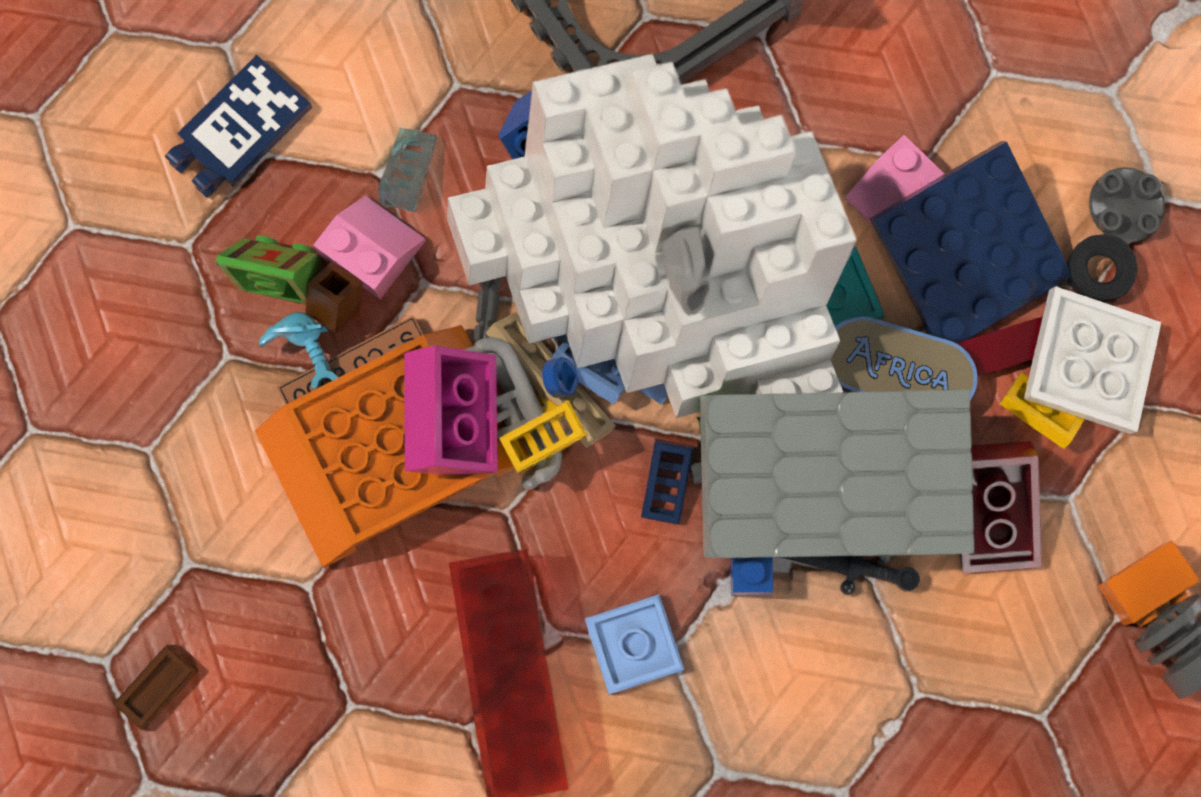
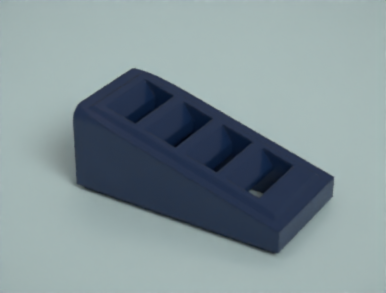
M655 439L641 518L679 525L694 450L693 445ZM661 453L683 456L682 463L661 460ZM658 468L680 472V477L676 479L657 475ZM655 484L677 488V493L670 494L654 491ZM652 499L675 503L674 510L651 506Z

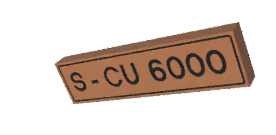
M413 315L327 360L331 372L341 377L423 335V332ZM314 368L277 387L285 404L315 390L311 387V381L316 375ZM330 378L323 380L321 386L331 382L332 380Z

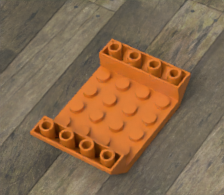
M462 325L423 334L285 404L255 430L323 568L358 551L357 545L495 474L497 478H500L515 470L500 440H497L498 472L435 475L405 471L404 353L434 345L461 350L473 347ZM504 421L497 423V430L506 427ZM519 439L518 441L521 447L523 448L527 458H529L530 455L525 445L523 444L522 440Z

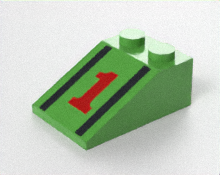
M260 235L256 236L255 240L242 238L217 255L215 263L240 291L306 305L307 284L322 271L324 265L312 247L302 244H293L292 248L279 246L277 240Z

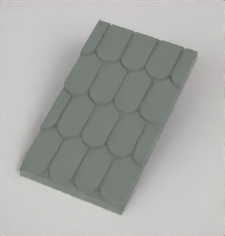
M970 390L700 396L703 558L974 554V535L972 532L973 494H971Z

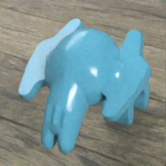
M294 312L285 316L265 331V334L259 340V346L262 347L279 337L286 338L296 346H305L306 352L309 353V357L312 359V364L315 365L316 375L311 381V387L314 389L321 387V383L325 379L330 378L333 381L339 378L337 374L331 372L326 355H324L323 349L320 348V343L317 342L321 333L329 331L328 328L322 327L313 317L304 312Z

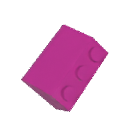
M436 345L404 353L405 471L435 475L498 472L496 355Z

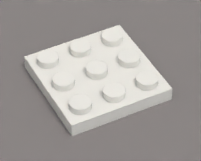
M1055 286L1048 293L1024 399L1128 434L1138 432L1161 322Z

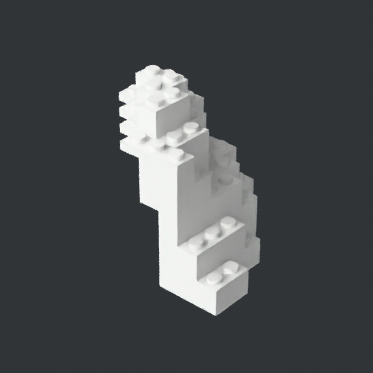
M653 54L533 82L525 157L488 165L485 189L448 197L447 221L468 284L473 285L506 276L529 344L566 334L577 368L615 359L626 393L664 383L676 418L700 412V396L843 392L831 362L840 339L826 305L855 245L856 238L812 131L790 136L782 115L764 119L758 105L735 111L727 88L710 92L706 80L681 85L673 63L657 65ZM698 227L708 275L709 292L703 308L696 315L687 316L670 290L668 279H659L655 255L663 254L661 242L678 230Z

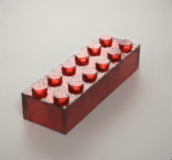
M528 549L449 562L487 797H530L569 790L570 784L530 552Z

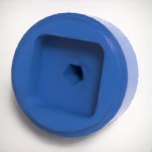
M565 357L548 360L545 363L542 378L547 392L554 398L572 395L577 388L578 377L571 361Z

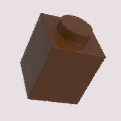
M331 262L307 284L305 313L336 333L360 310L362 281Z

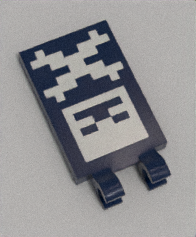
M256 55L177 133L184 142L170 149L165 158L180 174L189 167L195 158L207 168L199 172L191 182L198 191L208 198L224 180L234 187L312 109L309 101Z

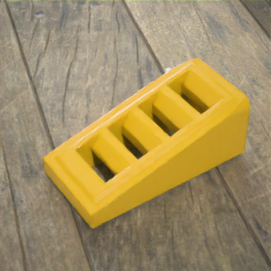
M567 400L499 439L517 473H523L581 440L588 434L570 400ZM561 414L565 415L574 432L569 436H566L557 419ZM549 421L560 440L556 443H553L544 426ZM536 429L546 446L541 451L531 434ZM522 437L525 438L533 453L529 458H527L518 441Z

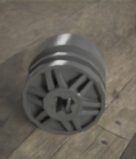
M1201 593L1187 600L1179 601L1167 608L1148 624L1147 629L1134 643L1140 652H1145L1158 644V647L1147 659L1150 665L1161 663L1167 659L1172 661L1163 673L1162 679L1178 699L1188 697L1201 689V615L1197 616L1201 611Z

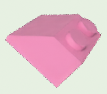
M903 135L872 165L845 197V200L872 225L869 218L944 175V173Z
M364 196L337 214L313 246L320 257L328 263L333 262L360 279L362 287L381 300L425 243L426 239L370 198Z

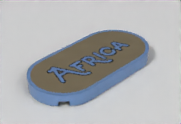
M864 316L847 319L835 327L840 342L831 358V362L841 388L845 392L970 390V400L975 393L978 379L975 363L965 349L952 341Z

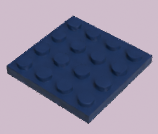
M1007 141L996 143L869 218L928 334L954 343L969 339L1070 278V269Z

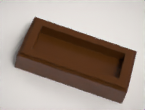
M166 644L113 705L140 730L145 731L198 670L171 645Z

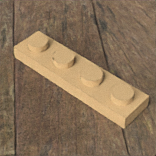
M516 312L493 323L486 334L489 337L503 339L512 346L531 385L542 398L551 400L557 406L570 400L588 434L580 440L586 448L607 436L616 427L579 383H577L575 392L570 396L554 398L547 392L543 383L542 371L545 363L551 360L553 354L542 341L528 343L520 317ZM563 414L561 420L572 431L565 415Z

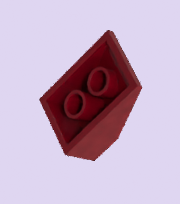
M1030 441L972 445L970 453L972 456L971 494H973L972 532L974 535V554H960L962 573L1042 568L1038 454Z

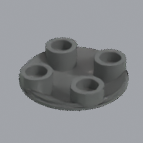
M1127 167L1116 168L1103 174L1095 182L1089 196L1090 214L1099 230L1104 234L1118 237L1124 242L1140 241L1155 232L1160 226L1165 209L1163 194L1160 190V181L1153 174H1146L1140 170Z

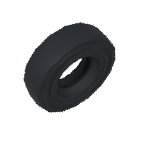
M1107 234L1089 236L1079 242L1070 253L1067 261L1070 269L1068 282L1074 292L1103 303L1114 302L1124 296L1135 283L1138 270L1136 256L1129 245L1118 237ZM1097 255L1110 258L1116 267V274L1113 280L1101 283L1092 279L1087 269L1088 261Z

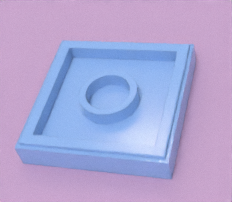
M659 594L585 618L609 695L684 670Z

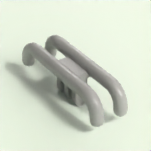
M489 337L476 341L473 347L465 349L467 351L496 355V380L503 395L497 397V408L500 412L497 414V423L504 421L506 427L497 430V440L544 413L519 357L510 344L503 339ZM549 422L544 424L553 443L558 442ZM537 429L531 432L540 451L545 449L546 446ZM523 437V439H524V441H525V443H526V445H527V447H528V449H529V451H530V454H531V456H532L533 453H532L530 447L528 446V444H527L525 438ZM561 451L534 466L533 471L523 477L522 486L527 490H532L541 483H546L554 478L562 465Z

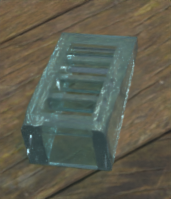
M400 127L378 188L379 199L382 205L416 212L435 148L436 135ZM405 144L423 148V151L421 153L404 149ZM401 159H404L408 161L417 162L418 165L416 166L412 164L403 163L400 161ZM397 173H398V174H402V175H406V176L413 177V179H412V180H409V179H404V178H400V177H396V176H397Z

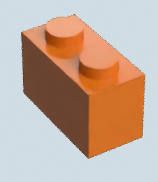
M1171 540L1158 546L1097 586L1124 626L1136 622L1141 627L1160 615L1157 608L1169 601L1173 605L1191 596L1193 593L1190 587L1200 580L1176 544Z

